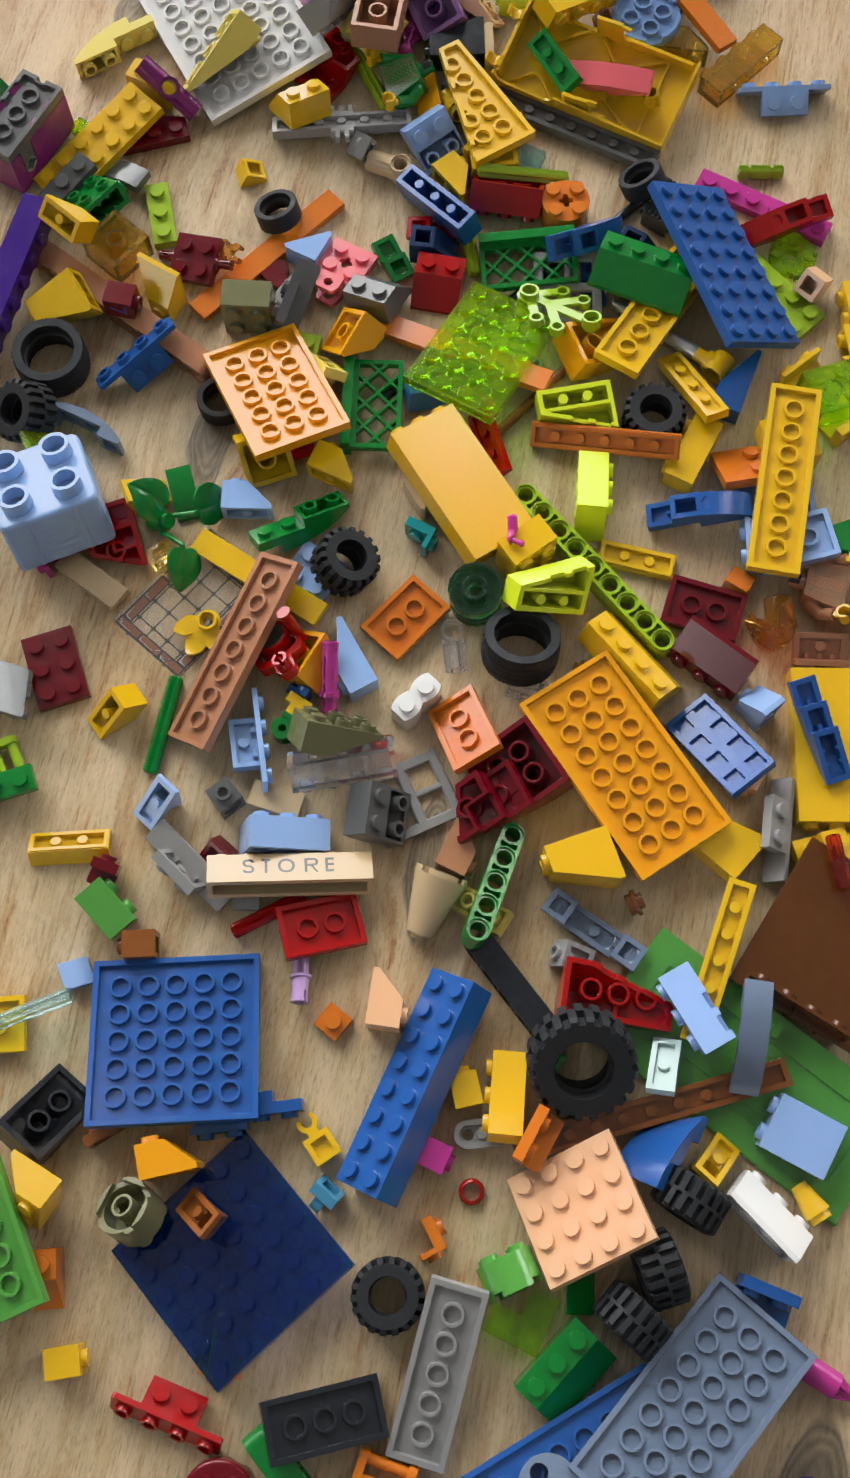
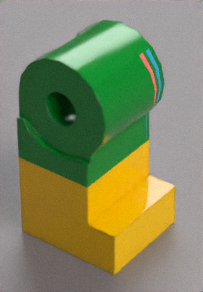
M292 690L285 698L288 708L281 717L276 718L271 724L272 735L280 744L291 743L287 739V734L294 707L301 709L305 705L314 707L312 703Z

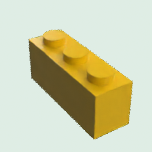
M697 413L693 420L688 419L682 430V433L685 435L681 442L679 461H665L661 469V473L664 474L661 483L683 494L690 493L721 434L724 424L718 421L706 424Z
M493 1050L492 1059H487L485 1076L491 1077L490 1087L485 1086L484 1104H489L488 1114H483L482 1132H487L486 1142L518 1145L523 1136L527 1052Z

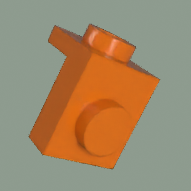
M431 1214L421 1219V1222L434 1247L419 1255L421 1261L427 1259L429 1264L443 1257L444 1253L442 1250L447 1248L442 1237L447 1232L440 1218L433 1219Z

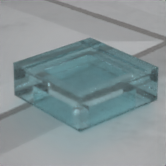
M525 143L518 156L519 167L540 168L546 158V151Z

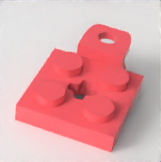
M336 237L316 264L321 267L316 280V288L318 289L316 301L330 308L336 306L343 298L342 290L353 275H369L378 263V256ZM342 264H350L351 266H346L344 268L342 267ZM326 294H330L333 297L330 299H326L324 296Z

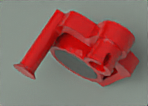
M283 606L276 612V617L281 618L283 622L276 621L255 662L263 676L266 677L278 673L284 681L294 679L299 673V666L296 660L307 651L305 641L308 639V636L290 614L288 606Z

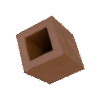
M156 929L121 930V938L117 940L118 955H121L123 960L159 958L160 933Z

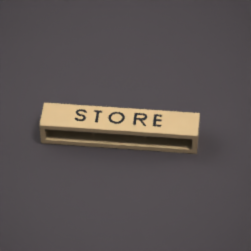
M329 851L325 853L207 855V898L372 894L373 892L372 852Z

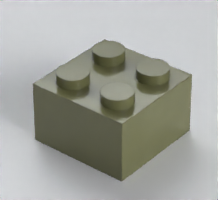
M223 279L220 308L226 332L234 334L255 333L260 335L271 331L275 321V317L271 315L276 304L272 281Z

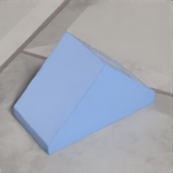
M331 231L284 243L288 262L296 265L298 259L302 258L317 264L333 243Z

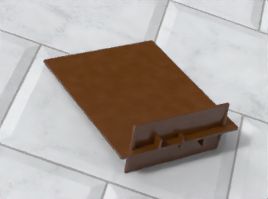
M812 837L729 979L742 987L744 978L774 982L773 1006L787 1014L789 1018H793L811 1029L812 1034H819L850 1054V859Z

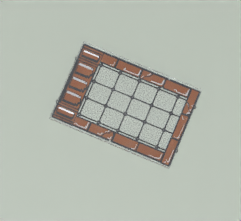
M207 526L205 528L208 531L220 537L221 539L225 540L224 537L220 536L210 526ZM196 536L185 548H190L198 536ZM200 557L201 571L198 578L184 591H176L166 566L113 619V622L126 635L134 639L158 660L163 667H166L172 674L179 677L208 648L206 647L200 654L187 655L185 651L186 636L176 634L173 631L176 623L186 615H198L203 610H213L220 616L221 626L219 629L221 630L244 583ZM207 620L204 626L212 625L213 621Z

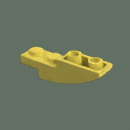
M148 14L131 23L124 17L94 36L74 60L81 81L121 63L120 54L157 38L155 23L151 15Z

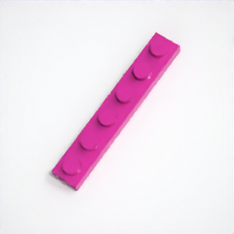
M705 168L695 185L721 188L725 192L726 199L732 209L752 218L786 205L782 201ZM824 221L789 234L822 247L833 223Z

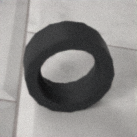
M646 158L627 167L620 175L618 182L625 199L631 203H639L652 198L647 189L648 185L652 181L666 182V175L657 159Z
M285 189L266 193L256 202L254 207V213L260 228L265 233L272 235L282 234L291 230L298 224L302 215L295 194ZM287 208L280 214L269 216L275 210Z
M213 378L208 379L200 386L197 392L196 401L202 417L208 423L215 426L234 424L235 420L229 409L216 412L207 407L208 398L214 393L220 392Z

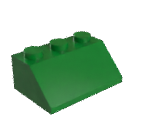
M571 1315L514 1380L513 1384L545 1418L551 1421L577 1405L617 1358L574 1315Z

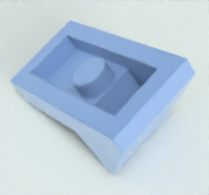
M158 774L133 814L151 831L161 819H164L170 809L181 805L180 792L162 774Z

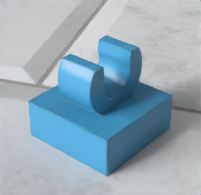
M324 1174L309 1190L315 1196L309 1207L316 1213L324 1206L331 1210L346 1193Z

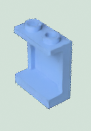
M779 1093L778 1097L773 1096L766 1110L770 1113L766 1122L761 1121L755 1131L754 1137L757 1138L755 1145L806 1171L815 1178L824 1180L848 1127L785 1093Z

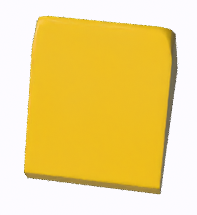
M246 158L240 159L235 168L239 187H248L267 182L262 161Z

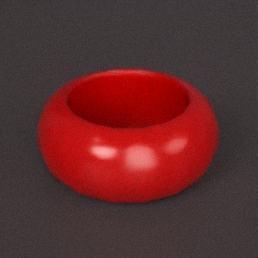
M467 1178L460 1184L458 1194L464 1204L474 1206L483 1200L485 1189L478 1179ZM469 1183L476 1184L480 1189L479 1197L472 1201L467 1200L463 1195L464 1187Z

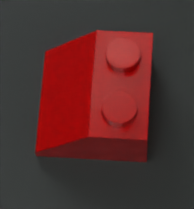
M419 251L414 271L410 309L457 316L466 278V259Z

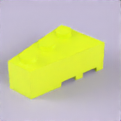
M577 556L508 574L502 600L515 611L583 615L596 566L584 557Z

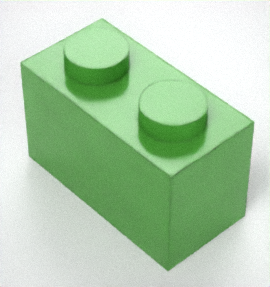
M99 876L74 899L109 940H113L121 933V930L127 928L137 919L134 915L137 909L127 898L124 901L121 900L116 894L119 888L110 878L104 880Z

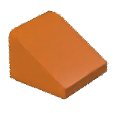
M734 566L724 580L722 587L747 595L757 578Z

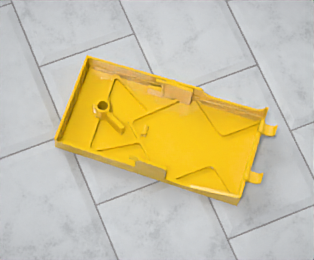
M528 0L525 9H517L511 3L507 10V15L518 21L502 55H496L489 49L485 57L487 63L496 67L491 71L492 80L496 85L660 151L659 157H661L700 75L701 61L697 64L626 36V31L631 33L632 28L625 26L624 23L600 15L597 18V28L573 19L560 27L555 26L547 29L569 60H588L630 65L654 70L656 74L649 96L609 95L605 91H585L582 87H576L570 94L563 91L561 93L527 45L545 27L532 8L535 0Z

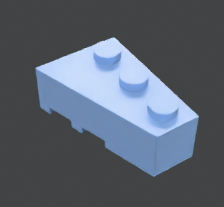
M688 961L657 979L659 985L656 986L657 991L664 1002L668 999L674 1007L671 1014L679 1027L685 1025L690 1034L686 1036V1039L694 1052L700 1050L701 1054L706 1055L736 1037L733 1031L728 1029L721 1017V1012L717 1006H714L705 987Z

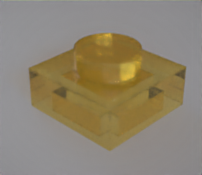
M167 538L145 550L155 572L167 567V555L173 547Z

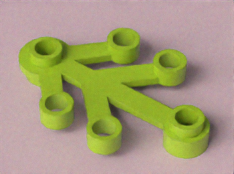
M527 283L523 284L517 292V300L528 308L530 314L529 326L532 328L543 326L544 315L539 312L537 305L546 309L550 321L549 334L553 337H561L564 334L565 325L560 321L558 314L580 323L587 333H595L601 327L602 315L598 311L588 310L591 298L588 295L570 298V289L567 286L539 290L537 285ZM576 306L578 310L585 312L582 314L568 307Z

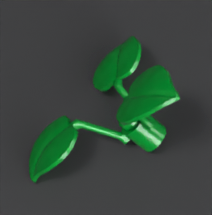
M156 478L133 480L127 483V486L131 492L136 512L145 520L147 528L151 531H159L160 536H165L179 545V547H172L169 550L167 569L174 588L177 592H182L198 578L201 571V559L194 548H185V544L167 533V531L174 526L175 518L199 514L203 525L211 526L217 524L223 518L220 508L222 488L211 482L202 483L195 489L193 494V503L197 508L196 510L170 513L164 507L170 500V493L167 486L161 480Z

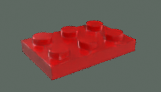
M332 895L275 907V915L286 962L365 946L368 943L356 895Z

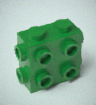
M92 175L84 181V185L79 190H75L67 196L66 202L83 208L99 221L96 229L98 231L131 200L126 194V187L119 180Z

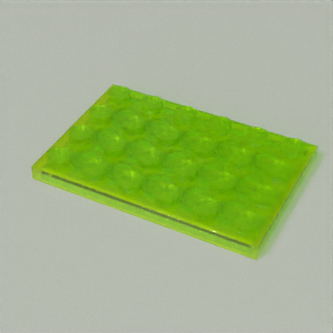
M474 281L404 375L403 383L448 405L453 403L456 409L492 425L521 383L530 366L534 364L552 338L549 334L550 321L548 315L542 313L544 315L542 327L532 328L529 326L530 314L526 305Z

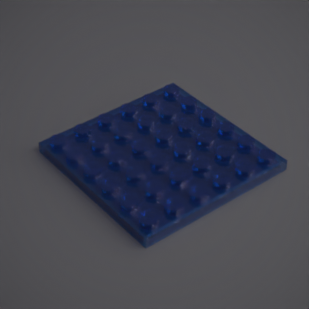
M245 1130L243 1131V1136H237L204 1166V1169L198 1171L164 1202L167 1206V1213L151 1244L146 1247H126L119 1243L111 1250L217 1393L223 1391L356 1265ZM193 1187L200 1190L214 1206L228 1216L210 1240L203 1241L175 1211Z

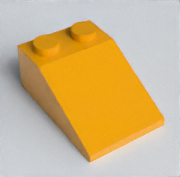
M619 317L601 319V327L595 333L585 332L581 324L576 321L566 322L564 324L563 336L553 337L551 341L571 381L590 379L614 370L611 366L594 358L593 354Z

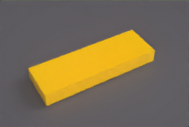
M602 539L599 556L611 569L671 582L676 555Z

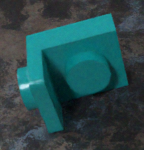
M411 516L408 517L405 522V534L414 542H423L421 545V557L426 558L429 552L433 553L438 545L437 528Z

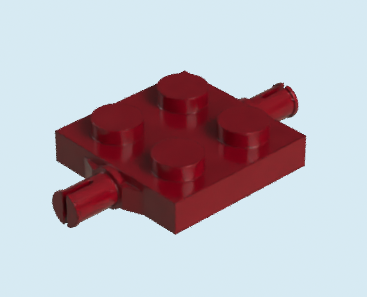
M179 232L174 251L160 250L161 254H159L160 260L171 261L169 268L179 272L182 283L213 287L215 277L220 269L233 271L235 266L233 260L222 259L225 242L222 238Z

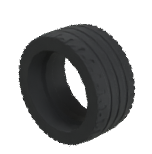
M57 318L36 320L21 329L14 339L12 359L21 379L47 385V388L53 391L52 396L56 398L74 393L87 380L91 368L89 352L82 336L70 323ZM60 344L74 349L69 362L57 371L43 373L30 369L32 358L46 346Z
M510 606L496 611L488 619L482 636L481 658L485 669L491 676L506 685L528 687L542 683V681L551 676L559 659L561 648L559 626L545 612L515 611ZM525 636L535 640L543 647L544 651L532 656H517L506 652L497 642L506 637Z

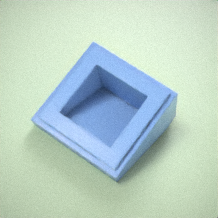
M87 956L57 965L66 991L73 992L93 984V971Z

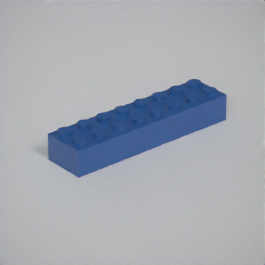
M432 968L336 1179L397 1208L492 995L490 992L473 981Z

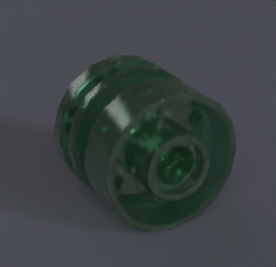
M472 562L463 564L454 571L449 579L448 596L451 611L458 621L467 626H484L488 619L502 608L503 586L500 576L492 567L485 563Z

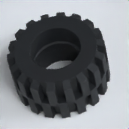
M11 378L9 381H5L3 387H0V436L11 442L29 445L39 444L44 436L54 431V424L57 422L56 412H58V406L55 404L57 401L56 397L52 396L53 391L47 388L45 384L20 378Z
M649 382L648 386L645 384L639 385V389H634L626 399L621 427L622 429L681 434L687 416L686 402L681 400L682 395L680 392L675 393V388L672 386L667 388L665 383L660 382L659 385H655V382ZM649 411L657 412L666 421L653 423L646 420L642 414Z
M340 526L338 529L334 528L325 535L311 553L313 556L310 558V564H313L310 570L312 574H316L314 580L316 583L320 582L323 585L321 588L324 591L330 590V594L333 596L339 593L340 597L345 598L348 594L351 597L360 593L375 579L376 573L380 570L378 563L381 561L380 555L376 554L378 547L377 545L373 546L371 543L373 539L370 536L368 538L365 537V532L362 530L357 532L356 528L351 526L348 529L345 526ZM336 553L346 556L351 561L354 571L343 567L338 561Z
M677 1165L673 1166L663 1191L653 1188L650 1192L651 1197L658 1205L695 1230L708 1236L716 1234L732 1206L729 1199L717 1188L691 1171Z
M664 1227L655 1229L660 1240L630 1254L643 1295L647 1303L657 1313L690 1302L691 1300L690 1283L683 1261L672 1236Z
M384 1256L367 1263L358 1272L351 1287L350 1301L353 1306L352 1311L359 1319L358 1322L361 1326L364 1325L368 1329L367 1331L378 1333L380 1336H396L403 1331L406 1332L417 1322L424 1307L425 1287L421 1275L411 1263L397 1256ZM383 1277H393L399 1280L404 1286L406 1293L404 1305L400 1310L392 1314L379 1312L371 1301L372 1287L376 1281Z
M615 1279L592 1306L595 1314L643 1360L650 1362L673 1334L671 1326L622 1280Z

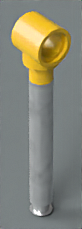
M616 296L610 304V309L614 308L616 313L621 316L630 303L625 300L620 301L618 300L619 297ZM673 330L664 340L665 344L698 363L703 377L711 384L718 385L736 365L734 358L728 352L721 349L707 352Z

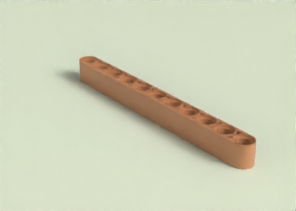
M48 240L47 245L43 247L37 269L52 279L67 267L80 272L101 307L102 314L138 339L142 335H147L153 330L155 323L161 319L143 305L141 310L137 311L135 320L107 315L102 298L108 281ZM174 329L159 342L174 361L172 364L201 384L212 377L203 359V354L208 353V351L177 329Z

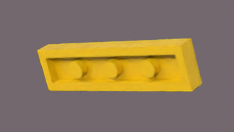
M680 351L658 358V368L706 424L728 417V406Z

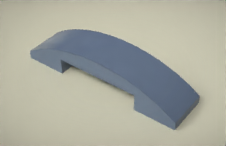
M56 401L55 404L58 406L56 417L58 418L54 424L55 426L60 427L63 420H66L95 433L101 447L121 456L124 455L125 451L117 434L101 418L81 407Z
M558 887L555 888L541 908L545 914L576 938L631 972H634L648 951V948L626 933L623 935L580 906L577 900Z
M744 978L740 1005L742 1011L735 1061L732 1063L729 1085L730 1093L759 1096L770 1037L774 982Z

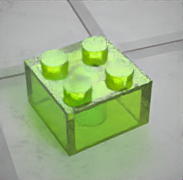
M849 359L801 373L796 386L823 390L818 427L850 419Z

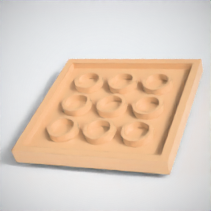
M609 1129L547 1159L538 1174L527 1169L507 1179L548 1286L553 1292L660 1240L616 1140Z

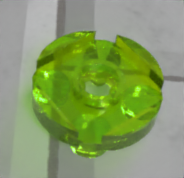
M791 233L789 236L774 241L771 245L767 262L783 277L798 281L806 268L815 265L818 254L808 240L802 238L799 233ZM788 255L795 256L796 261L793 259L787 260Z

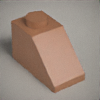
M456 818L435 860V868L460 880H465L467 875H473L478 861L475 860L476 850L472 840L464 844L458 843L457 836L460 835L459 819Z

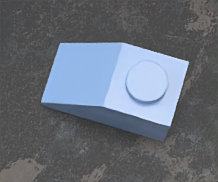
M240 478L222 480L220 508L224 519L274 520L271 503L249 481H244Z
M758 685L752 691L750 688L744 690L737 697L739 701L734 709L755 732L775 717L786 700L781 695Z

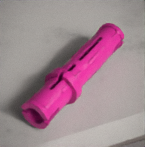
M322 641V690L319 691V697H322L321 713L328 714L329 710L338 712V697H340V691H338L339 641Z

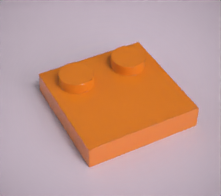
M747 446L745 448L710 453L709 462L725 490L757 486L761 450L758 446Z

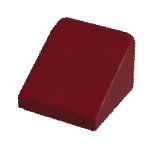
M218 835L209 840L200 855L207 862V855H237L238 850L225 838Z

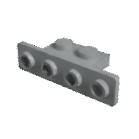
M792 777L771 780L770 793L765 795L760 847L765 849L762 882L766 884L786 882L788 878L796 781Z
M161 819L146 836V840L157 850L151 857L157 863V869L164 875L170 876L175 882V887L185 895L200 894L216 911H221L232 898H207L206 860L165 819Z

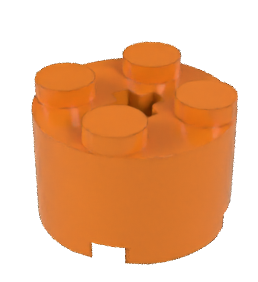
M562 180L551 182L547 185L542 198L540 217L543 227L574 224V228H578L581 225L587 224L590 197L584 188V184L577 180Z

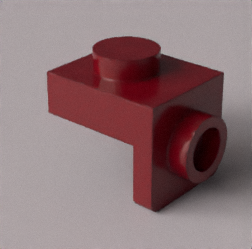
M102 853L100 858L93 856L89 865L92 868L87 877V882L91 884L100 876L104 880L110 878L115 883L122 866L116 864L118 859Z

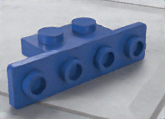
M168 316L157 321L152 331L147 335L140 336L130 350L120 353L116 358V362L110 367L103 368L96 378L98 387L103 391L122 376L138 393L173 363L172 357L159 344L176 328L172 319Z

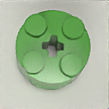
M523 1241L507 1247L506 1255L498 1258L496 1253L481 1259L478 1263L479 1268L476 1269L483 1288L490 1291L488 1297L490 1305L497 1302L495 1296H499L500 1301L530 1288V1285L534 1284V1278L537 1284L544 1280L530 1246H525Z

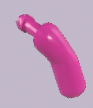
M509 514L507 516V541L510 545L514 543L519 545V547H524L525 542L515 538L518 531L517 515Z

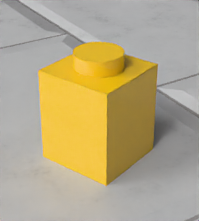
M469 1065L459 1067L450 1087L455 1111L482 1105L484 1102L476 1069L470 1070Z
M85 1341L52 1346L42 1350L45 1382L81 1376L87 1373V1367H90L91 1364L90 1350L85 1348Z

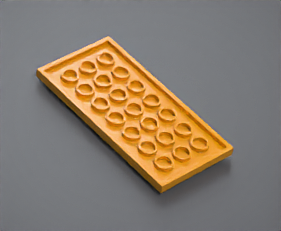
M607 649L519 704L518 708L529 718L572 779V785L600 825H607L614 845L641 883L732 823L727 813Z

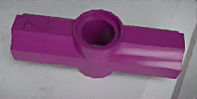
M148 55L144 57L135 69V73L189 121L192 120L202 107V104L185 90L176 78L170 76ZM164 82H170L174 85V94L167 95L163 91L162 85Z

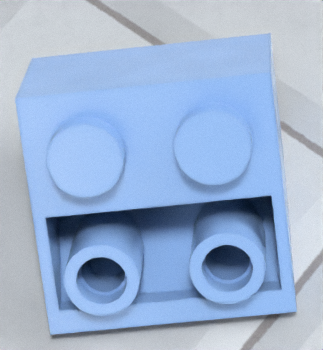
M437 104L399 130L410 152L427 175L432 173V164L452 150H455L459 155L463 153L465 145L445 106Z

